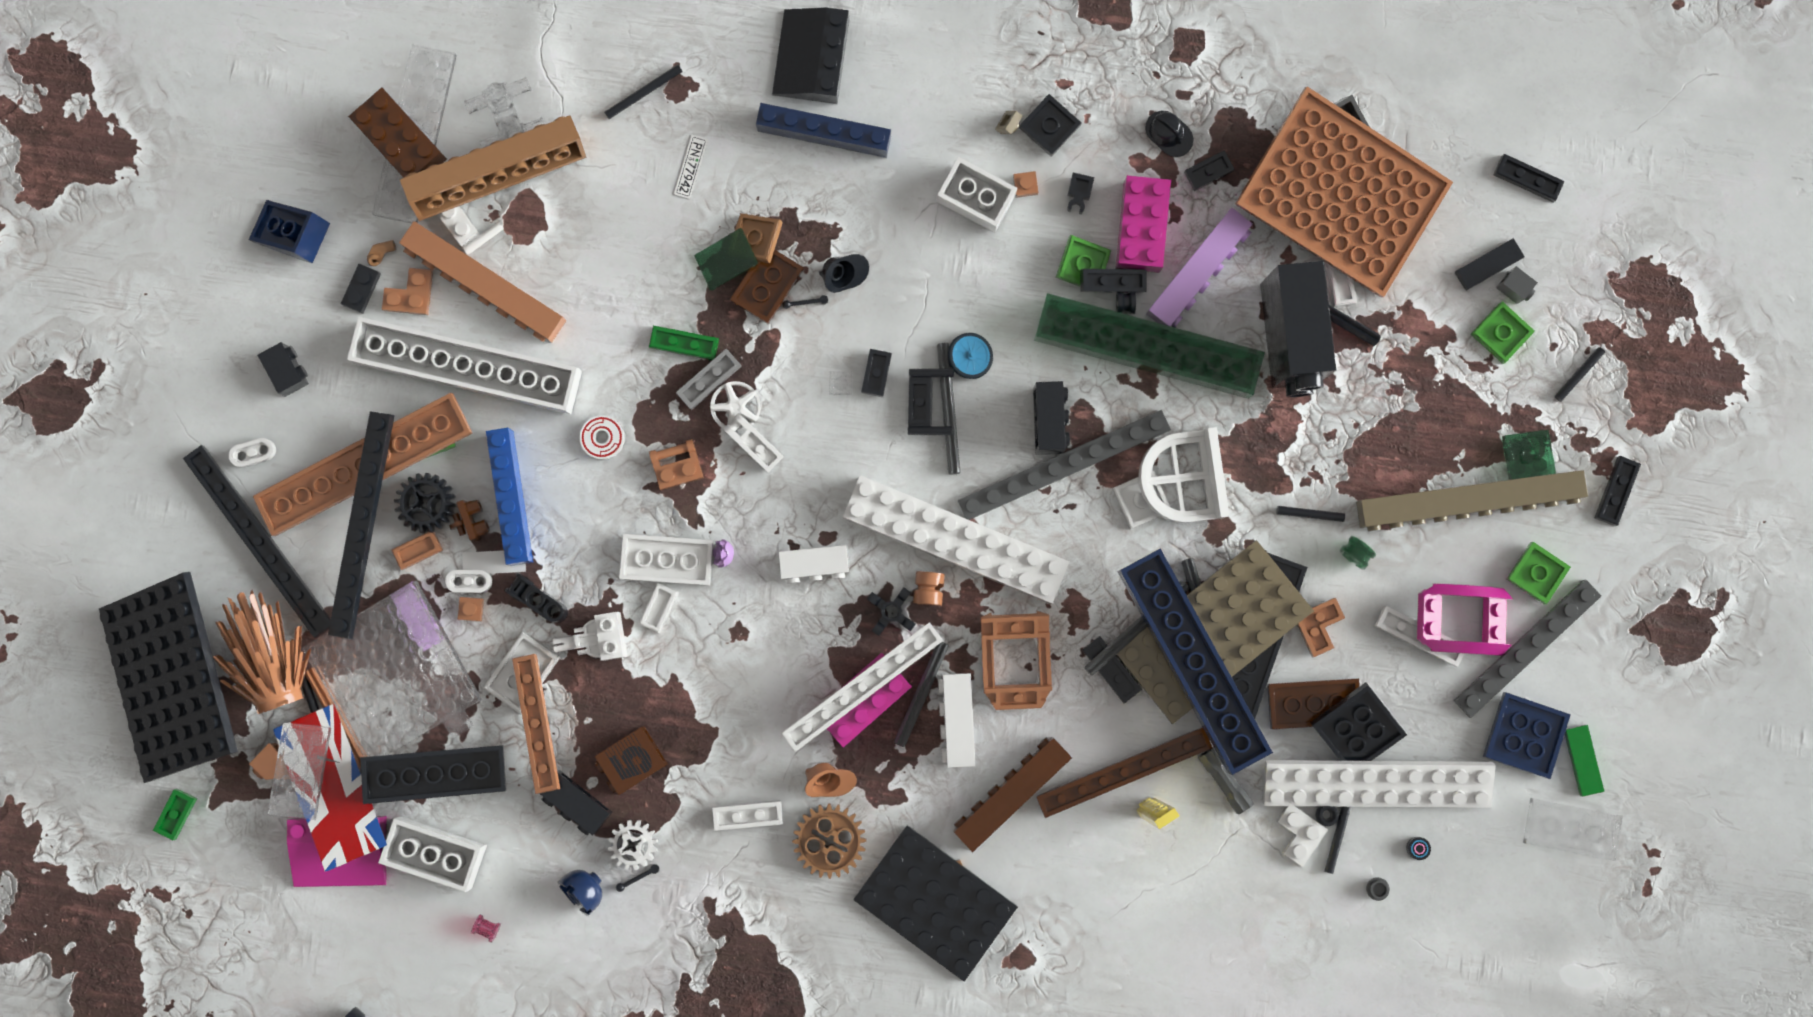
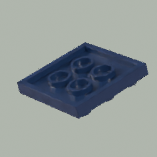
M1503 692L1483 757L1551 779L1571 714Z

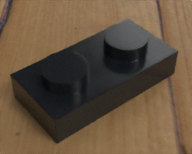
M1224 150L1186 169L1184 173L1193 190L1196 191L1234 172L1235 169Z
M358 263L341 301V305L363 314L381 273Z
M870 349L861 393L878 397L884 396L892 353Z

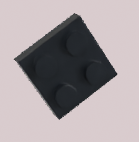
M1048 94L1019 125V129L1052 157L1081 126L1082 122Z

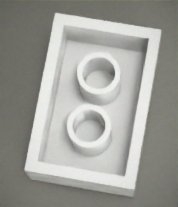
M958 157L937 195V202L995 233L1016 196L1017 187Z

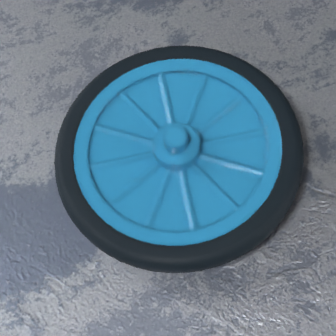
M963 333L951 342L948 349V361L951 368H954V372L966 379H977L984 376L991 368L993 351L989 342L981 335Z

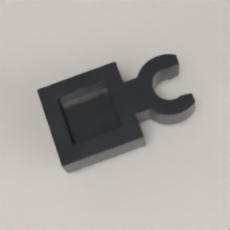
M1073 172L1067 195L1073 197V199L1068 204V212H1071L1072 206L1076 204L1080 207L1079 214L1082 215L1085 209L1083 199L1089 201L1095 177Z

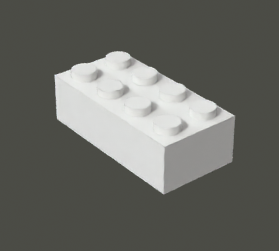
M971 673L942 675V679H938V692L943 693V702H939L940 716H944V725H940L941 740L945 739L946 748H941L942 763H946L948 768L975 766Z
M398 817L393 819L386 839L387 846H384L378 863L467 892L473 887L487 845L404 817Z

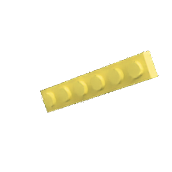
M1150 797L1138 804L1140 808L1136 810L1142 819L1158 829L1179 817L1174 807Z

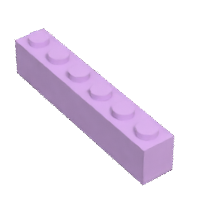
M1231 208L1148 310L1146 315L1166 331L1170 326L1175 328L1183 318L1180 316L1181 312L1184 309L1189 311L1197 301L1193 297L1198 291L1202 294L1210 285L1207 281L1210 276L1214 275L1216 277L1224 267L1221 264L1225 258L1230 260L1238 250L1235 247L1239 241L1244 243L1252 233L1248 230L1252 223L1235 209Z

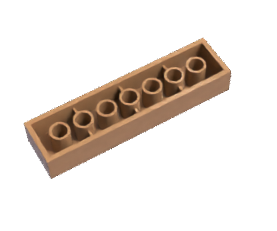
M571 115L558 117L553 122L545 125H537L527 132L516 133L511 138L503 141H495L482 149H473L466 155L452 157L442 164L431 165L421 172L410 173L405 178L400 179V182L411 208L418 220L421 221L587 157Z

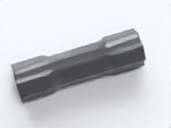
M1214 747L1198 757L1205 769L1221 788L1236 814L1239 815L1245 812L1254 804L1235 777L1226 771Z

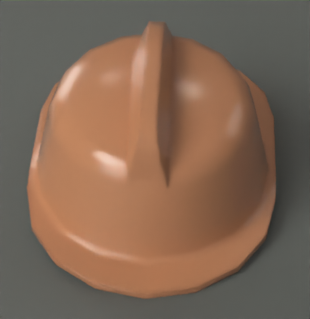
M819 763L812 768H807L805 771L807 777L805 792L810 797L842 796L849 793L857 782L854 773L848 770L835 769L829 763Z

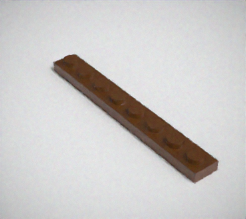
M1201 727L1040 794L1036 798L1044 818H1047L1210 750L1213 747L1206 732Z

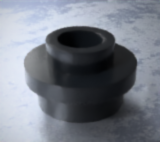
M1319 806L1315 816L1321 825L1332 826L1338 821L1339 812L1335 806ZM1326 810L1330 812V817L1327 819L1323 817V813Z

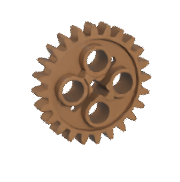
M828 803L827 809L824 810L820 804L818 812L813 808L810 809V817L806 814L802 815L805 823L797 822L801 830H794L793 833L798 835L799 838L794 839L792 843L799 844V847L793 851L796 853L801 852L797 861L805 860L803 868L805 869L810 865L812 867L810 874L818 870L819 877L821 878L824 872H827L828 878L831 879L832 872H835L839 878L841 870H844L847 874L849 873V865L854 868L857 867L854 859L862 860L858 852L866 850V848L860 846V843L867 841L866 838L860 837L861 834L865 833V829H858L862 821L854 822L855 813L850 816L847 815L849 808L842 812L840 811V804L834 810L831 804ZM822 819H828L832 827L828 831H823L819 827V822ZM812 830L818 831L826 838L832 835L834 837L833 841L846 847L848 851L844 852L834 844L826 846V840L814 835ZM847 830L851 833L852 838L848 842H842L839 839V833ZM811 839L818 840L820 849L811 851L808 847V842ZM830 851H837L840 854V860L831 862L828 859Z

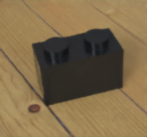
M280 342L257 355L278 394L286 397L309 384L306 379L308 374L302 365H298L295 359L298 357L297 353L291 345L288 346Z

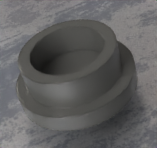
M1375 877L1367 883L1366 892L1371 899L1381 901L1389 895L1390 887L1386 880Z

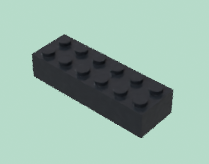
M504 745L360 757L363 804L506 791Z

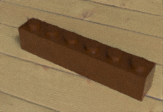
M1045 737L1037 745L1038 750L1033 755L1028 753L1020 761L1021 767L1016 771L1014 768L1011 769L1003 777L1006 781L1002 785L998 786L996 784L987 792L989 797L984 802L981 800L976 802L971 807L973 812L967 818L963 815L955 822L954 826L956 828L953 832L972 853L1072 759L1068 752L1053 737L1050 739Z

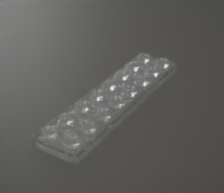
M412 44L398 105L436 146L457 55L454 52ZM385 158L372 214L377 217L411 224L413 221L418 223L419 220L411 208L400 182V179L403 177Z

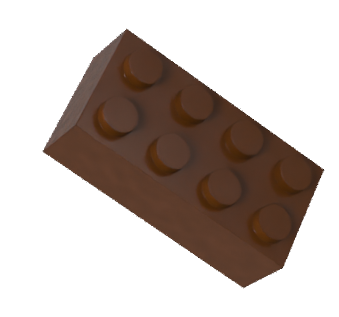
M382 87L348 116L403 178L410 173L421 172L431 165H439L447 160Z

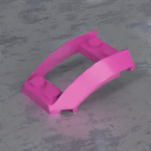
M1433 584L1429 589H1424L1418 593L1417 640L1423 645H1427L1431 652L1502 656L1512 645L1506 644L1507 599L1513 598L1504 588ZM1442 595L1483 598L1482 642L1441 640Z

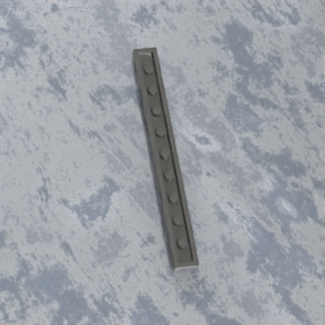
M1157 411L958 500V503L965 518L971 520L1171 430L1163 411Z

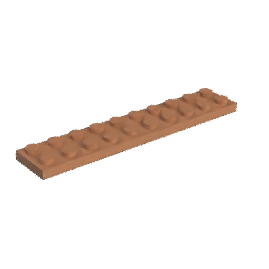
M449 393L393 422L383 480L473 434L453 393ZM365 438L253 496L271 536H277L354 496Z

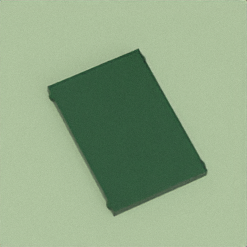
M742 228L737 229L694 255L710 291L715 290L758 264Z

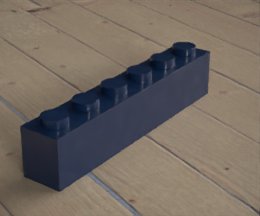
M760 103L756 120L758 132L885 158L888 155L891 129Z

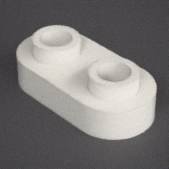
M255 439L232 447L229 452V460L233 465L245 468L271 460L276 453V447L268 439ZM266 446L268 451L263 454L262 448ZM242 453L246 454V458L244 460L240 459Z
M453 570L446 576L445 583L452 592L484 593L491 588L492 577L483 570ZM458 577L462 579V584L459 586L455 583ZM481 577L485 580L482 586L478 584V579Z

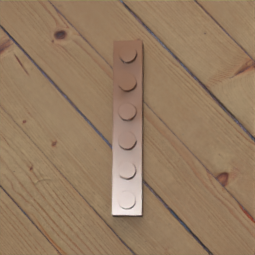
M531 654L514 658L512 661L535 794L560 789L537 655Z

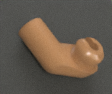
M394 240L373 245L367 255L368 264L370 266H377L381 263L385 253L396 251Z

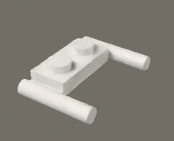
M460 206L437 214L467 255L504 229L497 222L480 235Z

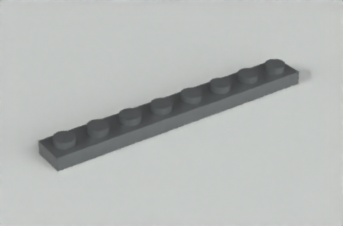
M1582 580L1466 688L1454 702L1468 717L1472 718L1602 597L1600 593L1587 580Z

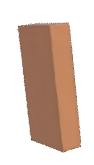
M427 532L392 549L400 570L407 569L443 551L435 532Z

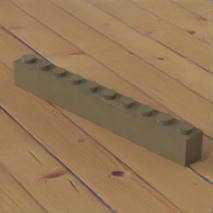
M1584 470L1365 499L1357 501L1356 506L1360 528H1367L1369 532L1381 530L1382 525H1389L1391 529L1404 527V522H1412L1413 526L1426 524V519H1434V523L1448 521V516H1456V520L1470 518L1471 513H1478V517L1492 515L1493 510H1500L1501 514L1515 512V507H1522L1523 511L1537 509V504H1544L1545 508L1559 506L1558 502L1566 501L1567 505L1581 503V498L1588 497Z

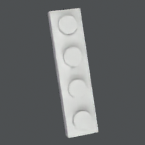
M1388 606L1383 607L1375 624V627L1454 667L1459 666L1465 654L1431 652L1427 645H1423L1417 640V621ZM1441 634V640L1455 641Z

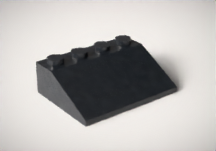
M828 7L784 9L772 91L773 96L838 104L849 26V10Z

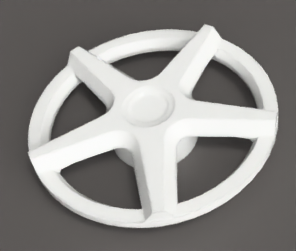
M733 381L723 384L715 391L711 399L710 409L713 419L722 428L726 425L718 419L715 411H727L729 413L728 425L735 420L734 417L738 413L751 420L750 424L753 425L760 415L761 403L758 394L751 386L743 382ZM731 386H742L747 388L749 392L738 398ZM725 388L728 402L715 404L717 395ZM753 396L757 403L755 415L745 408V404ZM740 427L736 432L743 431L746 429L744 427Z

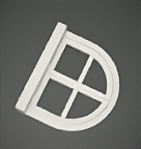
M1217 427L1168 435L1155 442L1146 451L1139 468V486L1144 500L1156 514L1164 519L1178 523L1229 517ZM1198 443L1202 472L1179 474L1175 445ZM1170 447L1174 475L1151 477L1155 460L1160 453ZM1203 480L1207 509L1185 511L1181 482ZM1175 483L1179 510L1164 504L1156 495L1153 485Z

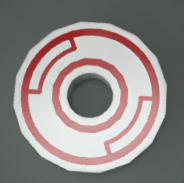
M598 415L584 423L580 431V443L582 449L589 456L595 459L607 460L615 457L623 448L625 433L623 427L616 419L607 415ZM607 432V442L603 444L598 443V433Z

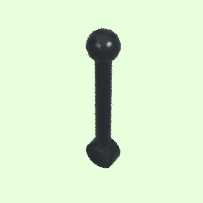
M822 295L818 299L794 302L785 300L782 306L788 309L790 306L813 303L825 305L828 303V297Z
M653 864L649 870L625 883H618L616 890L622 892L625 887L647 875L658 873L660 870L659 866Z

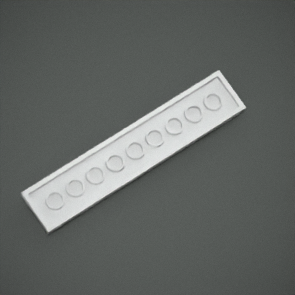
M1265 760L1264 806L1491 808L1496 765L1493 762Z

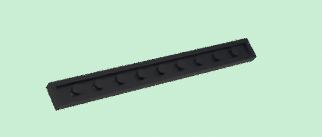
M372 411L369 413L328 631L330 636L353 639L394 422V415Z
M200 445L185 456L183 460L314 638H318L329 629L331 618L205 446Z

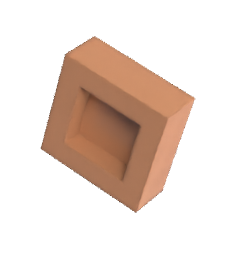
M1036 171L1013 174L1014 186L1017 187L1016 198L1038 195Z
M460 597L458 620L482 621L484 599Z

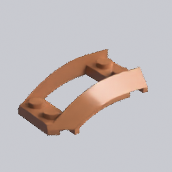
M1037 611V613L992 615V613L982 616L981 639L984 694H986L996 710L1042 708L1048 694L1052 691L1049 614ZM1037 638L1039 684L995 685L993 640Z

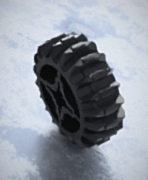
M418 473L416 474V481L414 478L408 477L409 485L402 482L401 486L404 490L396 491V494L401 495L400 499H394V503L400 504L399 507L394 509L395 512H402L398 519L401 521L405 520L403 525L405 527L411 526V531L414 532L419 529L420 533L425 534L428 529L430 533H434L435 526L441 530L443 528L441 522L443 521L448 524L450 521L446 516L454 514V512L449 510L450 507H456V504L450 502V500L455 499L456 495L448 494L453 488L451 486L445 487L447 481L445 479L439 481V476L436 474L431 478L430 473H425L423 478ZM432 485L438 491L426 494L420 487ZM414 494L415 501L409 506L410 497ZM423 498L429 500L426 503L427 508L422 506L424 504ZM442 500L441 508L437 514L436 504ZM424 512L430 517V520L418 521L413 515Z

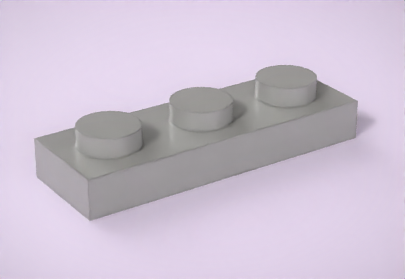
M725 349L676 393L692 410L742 366Z

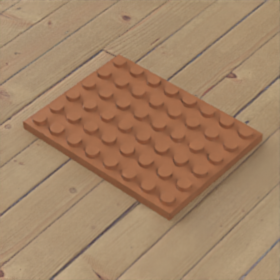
M1307 86L1304 87L1235 205L1379 297H1384L1453 181Z

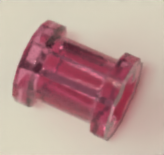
M480 914L472 927L471 934L477 933L488 938V941L492 943L497 936L501 924L492 923L484 919V916Z

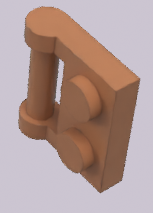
M693 439L687 440L685 444L664 450L649 451L660 490L704 478ZM685 452L690 454V458L661 466L659 461Z

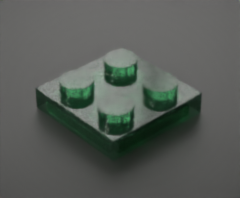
M1549 429L1502 436L1509 480L1556 474Z

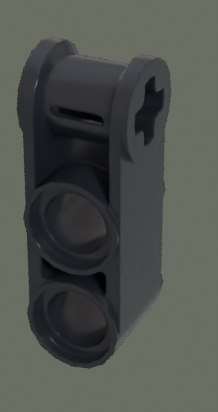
M519 572L516 573V578L511 586L504 590L507 594L550 622L561 623L568 616V610L564 604L536 586L534 582ZM536 594H540L542 601L539 605L535 606L533 598ZM558 606L560 615L554 619L551 611L554 607Z

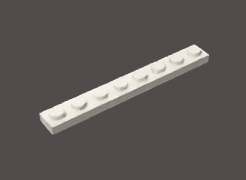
M929 622L785 730L782 735L796 752L943 641Z

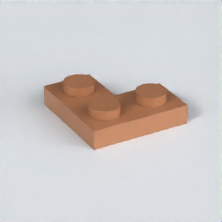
M409 268L406 290L384 288L382 310L428 315L433 271Z
M1336 598L1312 607L1314 612L1297 624L1312 657L1334 649L1325 627L1345 619Z

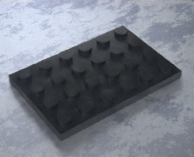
M908 825L903 829L853 899L964 982L1018 908L1015 903Z

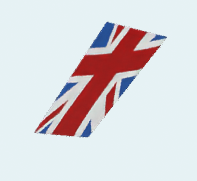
M335 704L273 729L325 872L387 846L372 804H363L361 774ZM322 756L337 762L317 759V757Z

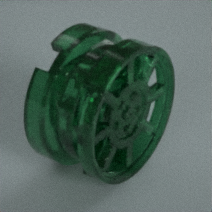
M1350 536L1348 544L1346 546L1343 545L1339 551L1341 553L1344 551L1342 555L1348 561L1355 563V566L1365 570L1369 565L1368 561L1370 558L1374 559L1376 553L1362 540Z

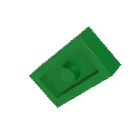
M174 789L153 831L172 841L176 840L197 798L179 789Z

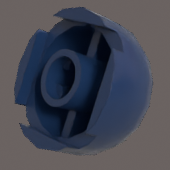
M574 870L564 875L558 881L562 892L574 905H581L580 911L586 916H589L602 900V889L599 885L602 881L594 872L589 874L585 870Z

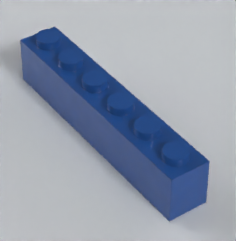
M508 427L486 431L505 563L509 566L534 563L514 431Z

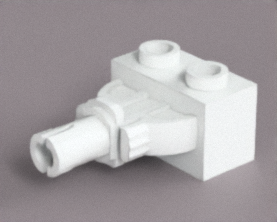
M621 612L594 615L593 620L588 621L583 627L574 629V633L584 632L583 634L553 638V644L564 643V645L553 647L555 653L586 648L585 650L577 651L578 655L588 654L594 658H601V661L627 657Z

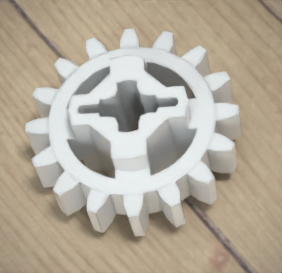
M632 820L627 821V826L620 823V831L613 829L612 833L615 837L608 839L609 842L613 843V846H610L608 851H614L615 853L611 856V859H619L617 866L625 863L626 870L631 865H633L635 870H638L640 863L643 867L647 866L646 859L650 861L654 859L651 852L658 851V848L653 847V844L658 842V839H652L655 830L649 832L647 830L649 824L647 823L642 827L641 820H637L635 825H633ZM630 830H638V831L642 832L643 834H642V835H636V834H633V832L630 831ZM622 835L623 844L622 847L619 848L618 842L620 836ZM641 839L638 845H636V849L629 848L628 850H625V848L628 847L631 841L634 842ZM648 841V849L646 854H644V842ZM624 855H632L636 860L627 859Z

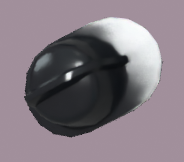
M1158 111L1149 116L1145 126L1146 134L1164 153L1172 157H1181L1191 150L1194 141L1193 134L1189 127L1175 114L1169 111Z
M860 254L832 257L824 263L823 268L819 270V275L822 276L826 288L830 292L837 293L862 284L869 274L870 266L868 260Z

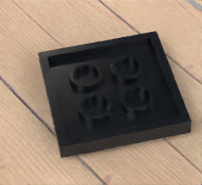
M1367 682L1310 722L1340 761H1372L1407 736L1406 732Z

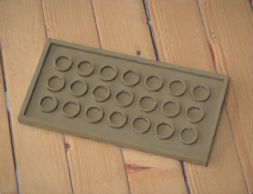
M1257 540L1187 594L1191 605L1231 677L1314 612ZM1148 627L1145 628L1117 656L1170 723L1174 724L1188 713L1192 707Z

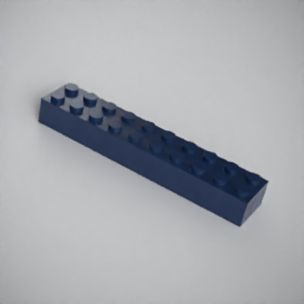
M1161 548L1117 571L1226 771L1234 775L1272 754L1273 752Z

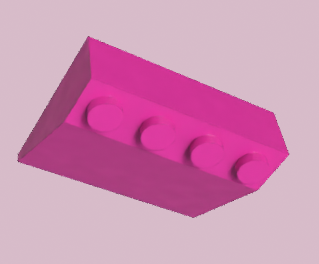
M377 816L386 840L387 816ZM296 817L287 820V848L294 887L386 885V865L378 863L384 847L325 872L306 818Z

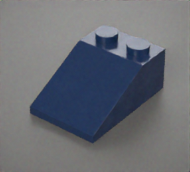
M266 200L249 240L293 258L313 263L330 223L313 212Z

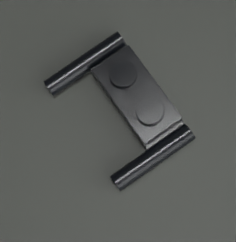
M954 368L909 369L908 435H953V426L931 425L932 378L954 377Z

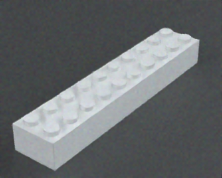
M358 317L347 358L348 361L356 365L566 414L572 413L582 373L579 368L363 317Z
M861 475L843 514V519L1048 604H1053L1070 562Z

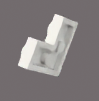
M1294 805L1286 806L1276 821L1295 834L1282 854L1303 867L1328 829Z

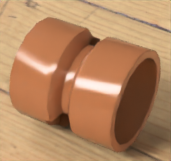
M916 571L915 584L918 586V589L914 590L913 603L942 606L943 593L940 591V588L944 587L945 574Z

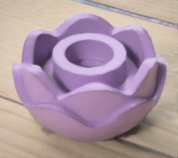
M724 539L716 541V547L713 550V556L715 557L713 563L719 568L725 567L732 562L734 550L728 541Z

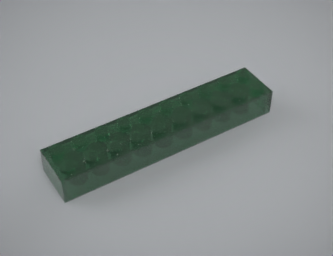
M1049 293L1045 297L1034 341L1247 399L1254 395L1265 354L1264 351Z

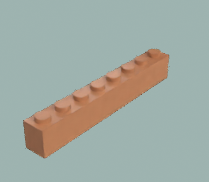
M413 221L399 242L405 248L403 250L404 253L413 259L416 256L423 259L422 264L432 271L434 268H437L441 271L440 276L449 282H452L454 279L460 283L459 288L469 295L471 292L479 295L477 300L486 306H489L490 303L496 306L497 309L495 311L505 318L510 315L516 319L514 323L524 330L527 327L534 331L533 336L542 342L547 339L552 343L566 322L563 316L415 221Z

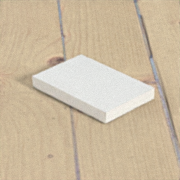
M525 632L520 634L483 687L519 714H521V707L512 659L536 654L542 683L560 659L558 655Z

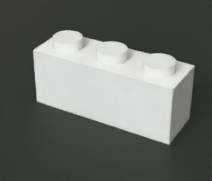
M846 545L779 552L781 579L787 580V584L799 583L800 578L809 577V581L823 580L822 576L831 575L832 579L845 578V574L849 573Z

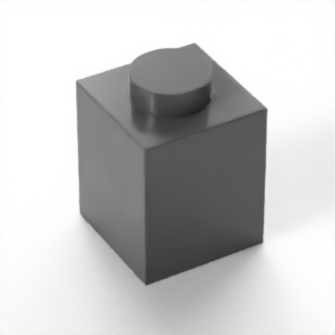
M1516 266L1506 274L1496 288L1518 304L1523 300L1528 301L1534 295L1535 290L1533 288L1538 282Z

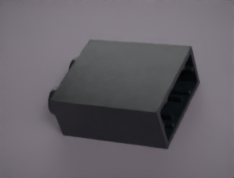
M1324 261L1277 265L1260 284L1272 389L1285 387L1287 398L1313 395V390L1324 387L1323 379L1336 371Z

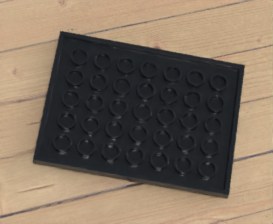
M191 572L180 573L99 608L100 620L103 624L106 643L111 655V663L114 666L117 686L120 689L122 705L127 716L128 728L131 732L134 751L137 755L143 782H152L238 752Z

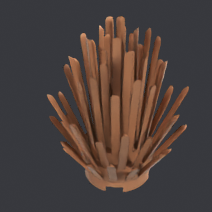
M251 590L249 596L251 608L243 592L237 595L241 610H239L235 602H232V599L228 598L238 629L225 604H222L231 629L227 630L223 622L215 621L221 636L235 658L233 662L237 668L232 662H226L220 655L213 656V659L236 685L232 686L225 680L219 681L252 703L257 713L261 714L303 698L301 685L311 649L307 650L305 660L302 661V625L295 628V640L292 639L290 642H285L279 601L276 603L277 613L273 616L271 605L268 604L266 606L262 593L259 592L258 597L264 616L263 620L254 592Z

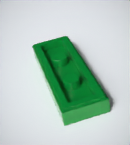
M653 325L649 348L714 360L716 358L719 338Z
M1588 725L1566 729L1565 739L1579 795L1584 797L1605 792Z

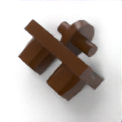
M461 500L456 502L462 520L459 513L453 514L454 523L449 525L450 530L457 529L459 535L463 536L466 534L465 527L470 541L474 540L476 542L481 540L480 536L488 533L490 528L485 519L476 523L474 521L473 515L483 512L480 501L473 500L467 502Z

